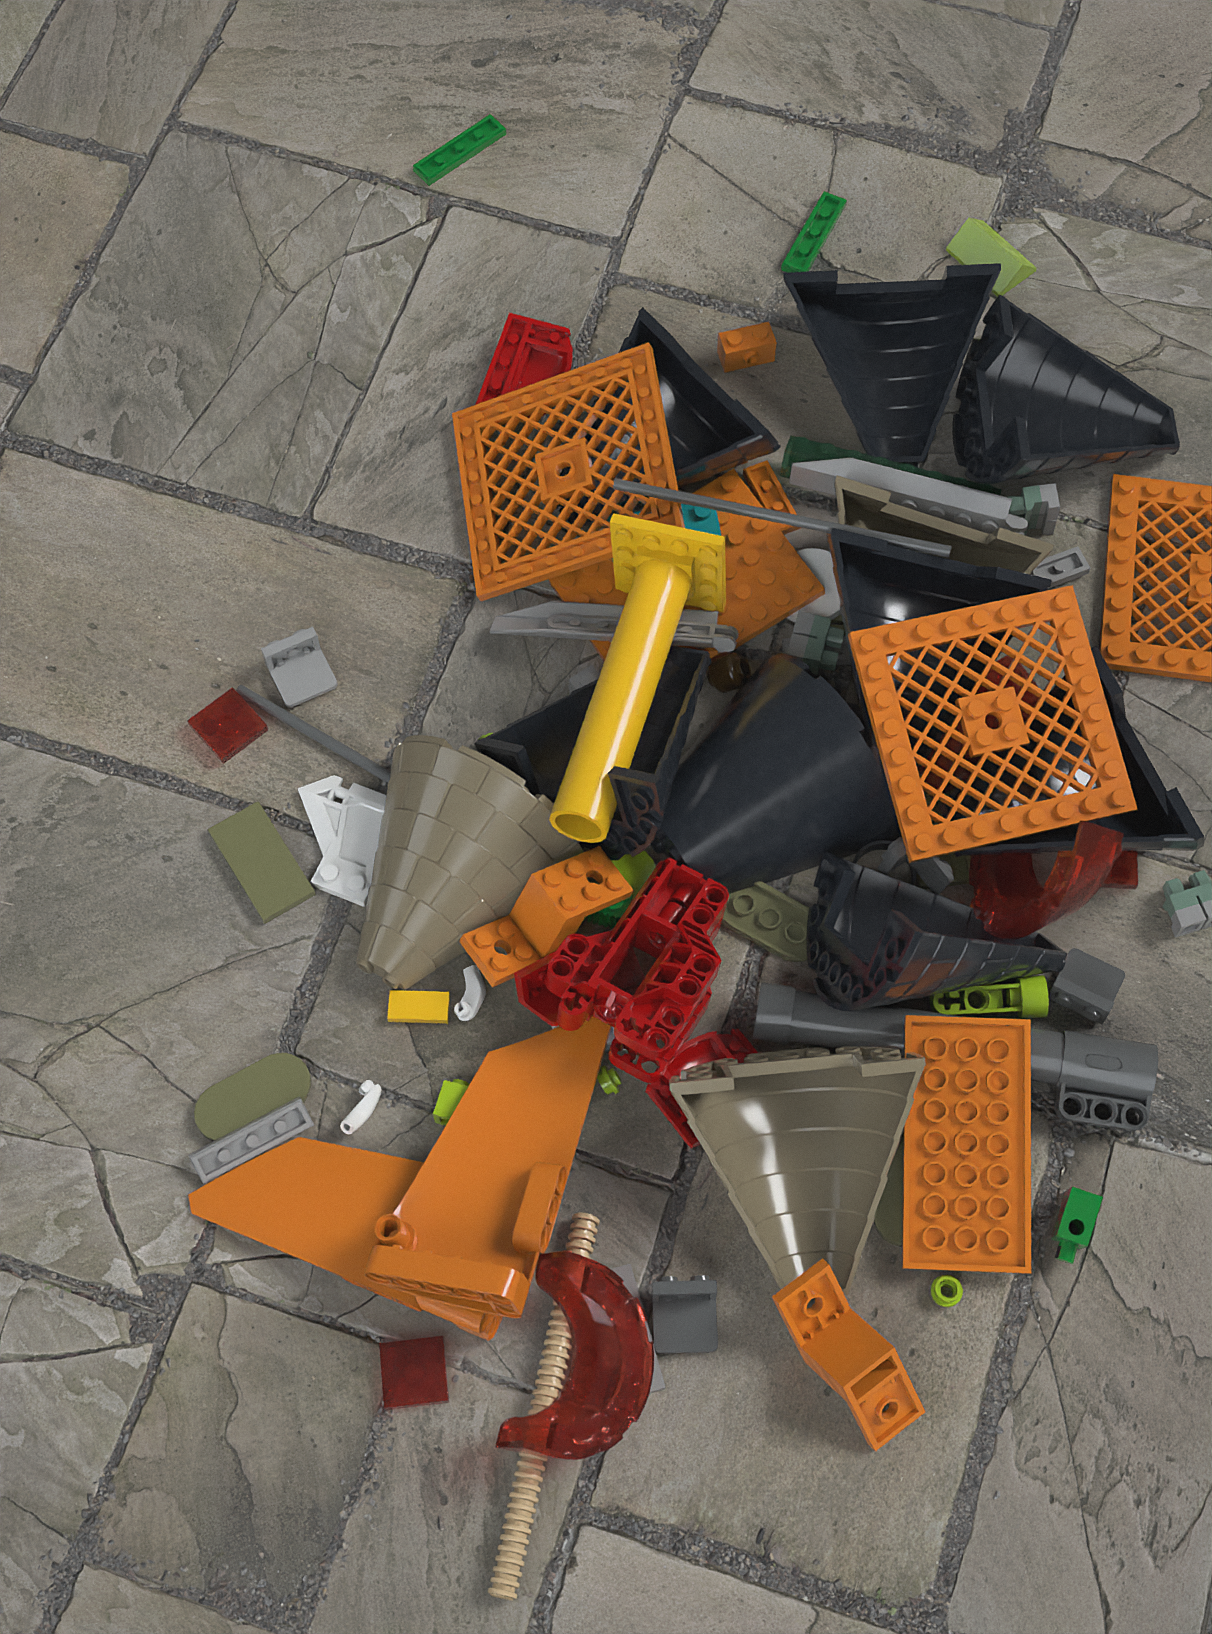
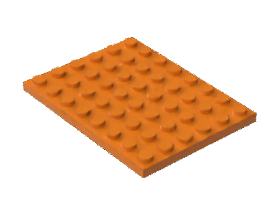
M734 468L692 493L763 508ZM717 511L721 536L725 537L726 605L723 612L718 611L717 625H731L738 630L739 634L736 639V648L823 596L825 588L775 522ZM612 558L549 579L551 587L562 602L625 605L628 593L615 589ZM684 605L683 608L689 610H704L701 607L691 605ZM589 640L602 660L605 661L611 642ZM679 646V647L697 649V648L691 647V646ZM714 647L697 649L708 651L711 661L728 654L726 651L718 652Z

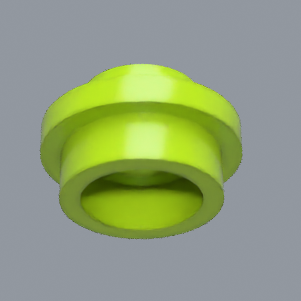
M606 1065L602 1066L597 1076L602 1089L607 1095L612 1092L615 1094L619 1093L618 1086L622 1084L618 1073L614 1068L608 1069Z
M941 1275L933 1281L930 1292L932 1299L938 1305L953 1307L961 1300L963 1288L955 1277ZM941 1288H950L952 1295L949 1297L943 1296Z

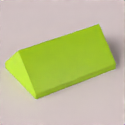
M968 217L946 247V251L961 265L1001 263L1000 274L992 289V292L997 297L998 295L1003 296L1037 270L1030 261L982 220Z

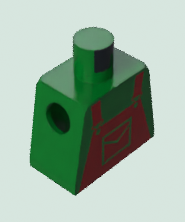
M1073 1186L1064 1192L1051 1237L1052 1240L1059 1242L1055 1259L1073 1264L1077 1249H1084L1088 1246L1102 1203V1196ZM1069 1224H1073L1077 1228V1235L1070 1233L1068 1229Z

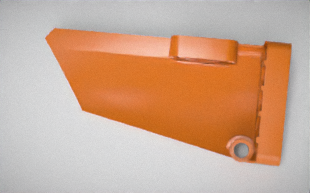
M592 1016L578 1030L567 1031L559 1026L542 1034L487 1053L402 1201L393 1214L382 1215L374 1224V1233L377 1240L372 1248L364 1272V1276L367 1279L415 1296L465 1309L509 1318L522 1317L540 1253H545L549 1245L612 1026ZM397 1230L393 1236L388 1237L392 1231Z
M297 1137L236 1167L188 1194L191 1213L195 1216L339 1275L356 1286L419 1312L424 1310L446 1319L459 1329L490 1341L495 1336L503 1316L465 1309L415 1296L378 1284L364 1276L372 1248L377 1240L374 1233V1224L382 1215L394 1213L424 1162ZM397 1230L392 1231L388 1237L393 1236Z

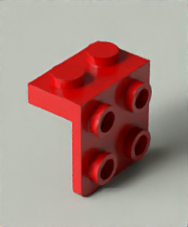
M556 951L514 973L518 1002L551 1026H559L557 1023V1011L561 997L547 989L545 978L548 963Z

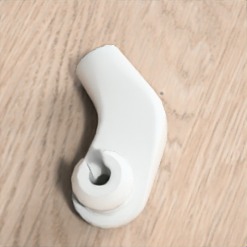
M476 965L469 966L463 970L466 991L460 1003H457L454 1007L455 1014L462 1021H469L475 1017L486 996V986Z
M366 1080L360 1086L359 1093L364 1095V1097L341 1122L340 1127L344 1133L352 1134L369 1119L381 1095L382 1090L379 1084L374 1085L371 1080Z

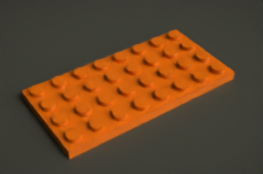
M905 1015L904 1058H906V1053H917L925 1057L926 1066H924L913 1095L914 1102L903 1128L902 1269L1031 1274V1019Z

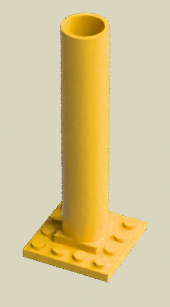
M613 513L610 520L615 589L628 593L549 818L551 825L561 834L588 843L601 842L606 839L617 806L608 772L614 766L630 768L684 605L701 607L707 611H724L726 605L724 536Z

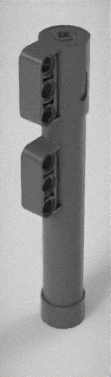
M761 982L753 1039L788 1044V1041L833 1049L842 1046L900 1049L901 1058H904L905 1015L960 1016L891 1005L874 1006L853 1012L840 1011L828 1006L816 993L797 991L796 987ZM1031 1028V1080L1054 1084L1056 1087L1054 1110L1061 1120L1127 1132L1136 1131L1146 1126L1149 1120L1151 1098L1158 1070L1157 1045L1068 1030L1054 1032ZM1066 1099H1072L1076 1102L1078 1110L1075 1115H1069L1064 1111L1063 1103ZM1097 1104H1103L1107 1107L1108 1117L1105 1120H1100L1095 1116L1094 1108ZM1128 1109H1134L1138 1113L1139 1121L1136 1125H1131L1127 1122L1125 1114Z

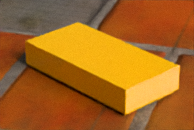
M389 990L388 1022L448 1024L450 993L440 991Z

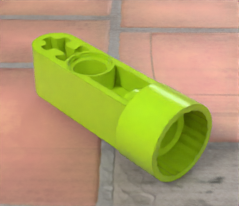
M1035 975L1017 978L1015 984L973 986L958 991L938 993L930 996L929 1004L935 1013L961 1015L1017 1012L1020 1019L1047 1017L1049 998L1045 976ZM1002 989H1006L1007 1008H1003ZM972 991L978 992L982 997V1004L977 1009L971 1007L968 1003V996ZM943 993H945L948 999L959 998V1004H949L945 1010L944 1005L938 1004V999L943 998Z

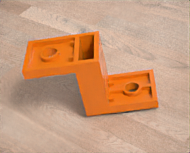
M598 846L532 873L508 916L463 934L459 942L493 988L515 978L514 973L556 951L568 935L576 933L586 916L629 898L634 890L602 848ZM586 877L595 879L598 884L590 883ZM494 947L503 948L507 955L496 952Z
M823 1258L772 1296L804 1362L847 1402L868 1445L875 1452L925 1413L924 1407L895 1347L850 1308L830 1265ZM815 1298V1303L807 1308L809 1301ZM889 1403V1408L882 1412L885 1405Z

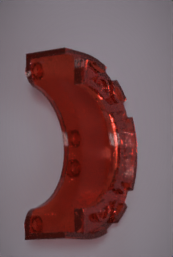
M1080 821L1073 851H1058L1055 864L1044 887L1039 883L1034 873L1032 854L1002 853V855L971 856L969 885L974 886L975 897L971 900V904L976 918L982 920L985 925L983 929L989 934L1001 939L1015 940L1074 914L1091 900L1104 883L1115 859L1121 853L1123 833L1087 821Z
M568 1250L543 1253L539 1255L535 1279L539 1288L545 1291L558 1304L568 1322L573 1346L571 1369L562 1391L550 1405L529 1416L507 1418L501 1424L495 1448L554 1459H585L599 1452H605L615 1446L624 1438L622 1435L628 1430L632 1422H637L652 1385L654 1373L653 1341L649 1342L645 1325L648 1319L637 1297L631 1295L623 1284L624 1280L618 1274L595 1260Z

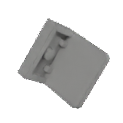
M313 627L298 630L292 636L272 641L266 647L261 648L269 673L285 705L289 708L329 692L338 686L337 680L320 648L318 636Z

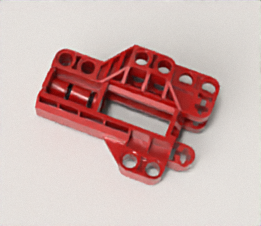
M670 857L658 863L612 931L587 937L581 934L568 935L550 959L545 978L547 989L561 997L557 1011L558 1025L564 1030L575 1031L593 1016L614 1027L615 1038L611 1042L608 1053L610 1062L615 1067L646 1083H654L662 1077L681 1045L689 1039L708 1009L712 995L710 986L718 975L722 961L712 942L719 932L729 898V892L722 884L710 878L707 880L703 879V874L683 864L681 867L676 865L677 861ZM633 947H636L657 958L634 995H631L610 984V981ZM660 1039L665 1044L661 1049L656 1044ZM623 1049L628 1050V1054L625 1053L623 1056L618 1055V1051L621 1052ZM636 1055H638L639 1057L637 1063L633 1064V1060H635ZM647 1061L653 1062L657 1065L658 1070L654 1073L646 1072L643 1070L642 1064Z

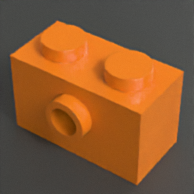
M769 321L718 333L717 353L724 373L775 361L777 342Z

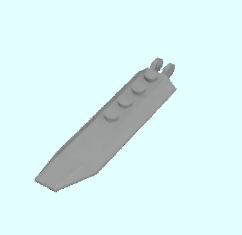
M854 458L792 464L789 484L836 495L834 482L838 475L891 492L888 502L990 534L998 528H1003L1025 535L1024 531L1028 527V522L1025 518L1008 514L1012 502L1011 498Z
M550 601L495 616L490 633L612 642L624 605ZM683 609L671 645L691 646L697 649L714 647L718 652L726 651L728 653L736 648V639L739 633L734 626L717 625L718 611Z

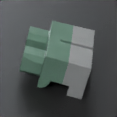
M1056 483L1022 487L1020 496L1007 497L1012 499L1008 514L1025 518L1028 522V527L1024 531L1025 535L1028 529L1041 528L1042 535H1052L1054 533L1060 510Z
M799 610L787 655H791L810 666V671L815 675H818L819 668L835 671L839 653L825 650V647L827 645L841 648L845 631L830 626V618Z
M1205 870L1190 875L1188 878L1192 887L1190 889L1184 890L1178 878L1166 881L1163 886L1166 898L1163 908L1169 913L1173 923L1171 929L1175 938L1199 931L1201 928L1203 930L1212 927V881Z

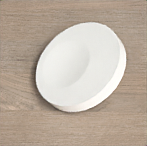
M817 548L798 550L797 553L825 588L823 596L800 610L830 618L831 620L841 614L839 607L840 599L830 552ZM798 611L787 618L796 622Z

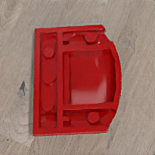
M509 312L476 404L570 371L573 360V347L569 338L571 336L569 328Z
M731 1029V1034H717V1031H712L683 1043L662 1077L654 1083H648L645 1092L690 1148L700 1145V1142L689 1126L686 1115L672 1095L669 1080L672 1076H680L681 1080L682 1070L723 1058L737 1059L738 1063H744L746 1054L758 1053L739 1029Z

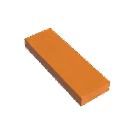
M768 460L743 469V476L763 508L797 515ZM775 522L784 535L801 529V527Z

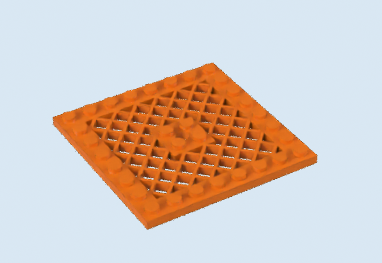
M649 342L452 413L476 596L480 601L613 558L610 522L606 521L613 510L619 512V515L685 528L681 503L653 497L647 498L643 495L615 490L609 500L603 498L609 486L613 488V480L619 471L626 473L622 480L633 481L634 478L641 480L640 483L678 491L653 348ZM619 386L624 388L619 398L613 396ZM594 395L599 397L594 407L588 405ZM630 397L632 398L633 405L627 403ZM608 402L614 404L608 414L602 412ZM569 404L575 406L569 416L563 414ZM622 409L629 411L623 421L616 419ZM583 411L589 413L583 423L577 421ZM544 413L549 414L550 416L544 425L538 423ZM597 418L602 419L603 422L597 430L591 428ZM558 420L563 421L564 423L558 432L552 430ZM634 420L636 421L637 428L631 426ZM519 422L525 423L519 434L513 432ZM613 424L618 428L613 436L610 437L606 433ZM572 427L577 428L578 431L572 439L566 437ZM535 428L539 432L532 441L528 439V436ZM496 430L501 432L495 442L489 440ZM626 432L633 434L627 444L620 442ZM587 433L593 436L589 442L585 438ZM549 435L553 439L546 448L542 446V443ZM511 437L515 440L507 450L503 446ZM602 440L606 442L607 445L605 446L603 451L599 453L595 451V449ZM638 443H640L641 451L635 449ZM525 444L529 447L521 457L517 453L522 445ZM485 446H487V447L490 448L489 451L487 452V454H486V447H485ZM617 447L622 451L617 459L613 460L609 457ZM498 453L503 454L504 456L498 465L492 463ZM534 455H535L536 464L533 463V462H531V460H532V458L534 457ZM630 455L637 457L631 467L624 465ZM591 456L594 457V458H596V461L594 462L593 465H592ZM512 460L517 461L518 463L512 472L506 470ZM606 463L611 468L604 477L599 472ZM642 466H644L645 475L639 472ZM526 467L531 468L532 470L526 479L520 477ZM565 467H571L567 475L560 476ZM489 468L494 470L491 475H489ZM503 475L507 479L502 487L499 488L495 485ZM537 479L539 480V486L534 484ZM595 480L601 482V483L598 485L597 488H596ZM517 482L521 484V487L519 488L517 493L513 495L509 492ZM531 489L536 493L528 503L523 499ZM492 491L497 493L494 499L492 496ZM624 494L630 496L624 507L617 505ZM585 495L590 499L582 509L577 505ZM505 498L511 500L504 511L498 509ZM541 501L546 505L543 510L538 508ZM640 501L644 503L645 506L643 507L639 515H637L632 511L637 505V503ZM598 503L605 505L598 516L592 514ZM558 504L564 506V508L559 514V516L556 517L552 515V513L554 512ZM521 505L525 509L519 518H516L513 514ZM574 511L579 515L571 525L566 521ZM536 513L539 517L533 526L527 524L532 514ZM495 514H497V515L500 516V518L498 519L497 522H496ZM587 519L594 521L587 532L581 530ZM550 520L553 522V525L547 533L541 531L546 522ZM509 521L514 523L508 534L502 532ZM563 527L568 532L560 541L555 537ZM524 528L529 532L520 542L516 538ZM539 536L543 540L535 550L530 546L535 538ZM498 537L504 539L500 545ZM513 544L518 548L512 557L509 558L505 554Z
M1113 474L1110 487L1099 651L1109 669L1212 682V652H1207L1212 649V634L1207 630L1212 625V584L1209 581L1212 579V526L1205 529L1198 522L1205 517L1212 524V486ZM1149 510L1158 517L1153 522H1150L1144 516ZM1178 514L1185 522L1178 526L1171 517ZM1137 521H1138V522L1141 524V526L1143 527V528H1142L1141 530H1139L1138 532H1137ZM1162 523L1170 530L1165 536L1156 528ZM1191 527L1198 535L1191 539L1184 530ZM1148 533L1156 540L1151 545L1142 538ZM1177 537L1184 545L1177 549L1170 540ZM1202 540L1211 547L1207 552H1204L1197 545ZM1136 545L1142 550L1137 555H1135ZM1161 546L1170 554L1164 559L1155 551ZM1188 550L1192 552L1189 559L1183 555ZM1146 556L1155 564L1149 569L1141 562ZM1173 560H1176L1182 566V569L1178 572H1175L1168 565ZM1134 568L1141 574L1135 579ZM1159 570L1168 577L1162 583L1154 575ZM1188 573V579L1186 583L1181 577ZM1144 580H1147L1154 587L1149 592H1146L1139 585ZM1173 583L1182 591L1176 596L1167 589ZM1134 592L1139 599L1132 603ZM1158 593L1167 601L1162 606H1159L1152 599ZM1185 597H1187L1186 606L1192 607L1189 610L1180 602ZM1144 603L1152 611L1146 617L1138 609ZM1171 607L1180 614L1175 620L1165 612ZM1199 610L1208 618L1202 624L1193 616ZM1131 615L1138 621L1132 627ZM1157 617L1166 625L1160 630L1151 623ZM1184 621L1194 629L1188 634L1178 626ZM1142 627L1151 635L1145 641L1136 633ZM1169 631H1172L1179 639L1174 644H1171L1164 637ZM1198 634L1207 642L1201 648L1192 640ZM1157 641L1160 645H1152V643ZM1185 645L1188 649H1183L1180 647Z
M1073 585L853 631L848 634L909 863L1130 813L1138 809ZM1032 626L1028 635L1019 630V628ZM1037 629L1051 636L1046 645L1032 638ZM1005 632L1000 641L991 636V634ZM1010 634L1023 642L1018 652L1005 644ZM977 638L973 646L963 642V640ZM982 640L995 647L990 658L977 650ZM1054 641L1056 642L1058 653L1050 649ZM949 644L945 653L935 648V646ZM1028 645L1041 653L1036 663L1022 655ZM954 646L968 654L963 663L949 656ZM922 649L917 659L907 654V652ZM1000 651L1013 658L1008 669L995 661ZM926 652L940 660L935 670L921 662ZM894 655L891 662L888 664L887 657ZM1046 656L1058 663L1054 673L1040 666ZM972 657L986 665L980 675L967 667ZM898 658L912 666L907 676L893 668ZM1018 662L1031 669L1026 680L1013 672ZM944 663L958 671L952 681L939 673ZM990 668L1003 675L998 686L985 678ZM916 669L930 677L925 687L911 679ZM1062 669L1064 670L1066 681L1058 677ZM1036 673L1049 681L1044 690L1030 683ZM962 674L976 682L970 692L957 684ZM893 678L902 683L897 693ZM1008 679L1021 686L1017 695L1014 686L1003 689ZM934 680L948 688L942 698L929 690ZM1054 684L1066 691L1062 701L1048 694ZM980 685L990 690V692L975 695ZM906 686L920 694L914 704L901 697ZM1026 690L1039 697L1034 708L1021 700ZM952 691L962 696V698H958L955 701L956 706L947 702ZM924 697L938 705L932 715L919 708ZM1070 697L1072 698L1075 710L1066 705ZM1044 701L1057 708L1052 718L1039 711ZM900 706L910 711L905 720ZM942 708L956 716L950 726L937 719ZM1021 710L1029 714L1025 723L1023 721ZM1062 712L1074 719L1070 729L1057 723ZM914 714L928 722L922 733L908 725ZM987 715H993L998 719V729H990L986 725L985 717ZM1034 718L1047 725L1042 736L1029 729ZM959 721L961 722L964 735L955 730ZM932 725L946 733L940 744L926 736ZM1078 725L1080 726L1083 738L1074 733ZM1052 729L1065 737L1060 747L1047 740ZM908 734L918 739L913 748H911ZM950 736L964 744L958 755L944 747ZM1028 738L1037 743L1032 753L1022 748V746L1030 743ZM1070 740L1083 748L1077 758L1065 751ZM921 743L935 750L930 761L916 753ZM1042 746L1055 754L1050 764L1037 757ZM967 749L970 758L981 756L976 766L962 758ZM1009 749L1004 760L994 754L995 752ZM1014 752L1027 760L1022 771L1009 763ZM940 754L953 761L948 772L934 764ZM1086 754H1088L1091 766L1083 762ZM1060 757L1073 765L1068 775L1055 768ZM986 758L1000 766L994 777L981 770ZM916 762L921 766L925 767V770L923 771L920 777L917 770ZM1032 763L1045 771L1040 782L1027 774ZM958 765L971 772L966 783L953 776ZM1078 768L1091 776L1086 786L1073 779ZM1004 770L1017 777L1012 788L999 781ZM930 771L943 778L938 789L924 782ZM1050 774L1063 782L1058 793L1045 785ZM976 776L989 783L984 794L970 787ZM1022 781L1035 788L1030 799L1017 792ZM1096 781L1097 788L1091 789ZM948 782L961 790L956 800L942 793ZM1068 786L1078 791V793L1063 796ZM994 787L1007 794L1002 805L988 798ZM924 791L933 796L928 806ZM1040 792L1051 798L1035 802ZM966 793L979 801L974 812L960 804ZM1012 798L1023 804L1007 808ZM937 800L951 807L946 818L932 811ZM984 804L994 810V812L979 815ZM956 811L967 817L950 821ZM931 819L937 822L938 824L933 825Z

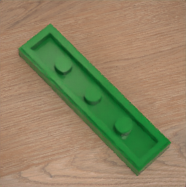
M489 114L415 163L413 171L430 186L505 136L506 128Z
M825 191L822 193L781 265L782 271L807 272L811 269L845 209L846 199Z

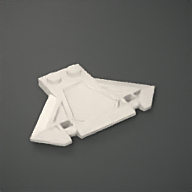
M335 775L297 788L323 854V858L311 880L312 887L365 907L368 890L371 886L374 858L378 848L386 795L353 783L350 789L341 787L343 778ZM337 797L342 799L343 802L340 804L335 802L334 799Z

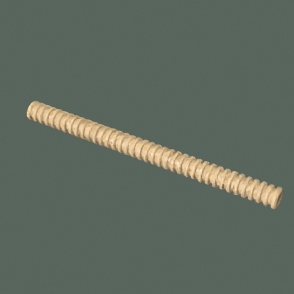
M579 1212L572 1216L574 1223L570 1225L572 1232L568 1234L570 1242L566 1243L568 1251L564 1252L566 1261H563L561 1264L564 1270L559 1273V1277L562 1279L557 1282V1287H559V1290L555 1291L557 1300L553 1301L555 1310H551L550 1313L553 1319L548 1322L551 1328L546 1331L548 1339L544 1340L546 1349H543L541 1353L544 1359H541L539 1362L542 1368L537 1371L539 1379L535 1380L537 1389H534L532 1393L535 1399H532L530 1402L533 1408L528 1411L530 1420H526L528 1430H524L523 1433L526 1439L521 1442V1446L524 1448L519 1451L521 1461H517L516 1464L519 1470L514 1473V1477L517 1479L512 1482L514 1492H510L509 1495L512 1501L507 1504V1508L510 1510L509 1513H505L507 1523L502 1526L505 1532L500 1535V1540L503 1541L502 1545H498L497 1548L500 1554L495 1557V1561L498 1563L497 1566H493L495 1576L490 1579L493 1585L492 1588H488V1593L491 1596L513 1601V1599H517L515 1589H518L520 1586L517 1580L522 1577L520 1567H524L525 1564L522 1561V1557L527 1554L524 1548L529 1545L527 1535H531L532 1532L529 1529V1526L534 1523V1519L531 1518L532 1514H536V1509L533 1507L539 1500L536 1494L541 1491L538 1485L543 1482V1477H541V1473L545 1472L543 1462H547L548 1457L545 1456V1453L550 1450V1446L547 1444L552 1441V1436L550 1435V1432L554 1431L552 1421H556L557 1418L554 1412L559 1409L556 1403L561 1400V1395H559V1391H563L561 1381H565L566 1377L563 1372L567 1371L568 1368L565 1363L570 1359V1355H568V1351L572 1350L570 1342L574 1341V1335H572V1332L576 1331L574 1322H577L579 1318L576 1313L580 1312L581 1306L578 1304L583 1300V1296H581V1293L585 1291L583 1283L587 1282L585 1274L589 1273V1267L587 1266V1264L591 1263L589 1254H593L594 1249L591 1245H594L596 1241L593 1236L597 1235L598 1229L595 1227L600 1223L596 1216L588 1213Z

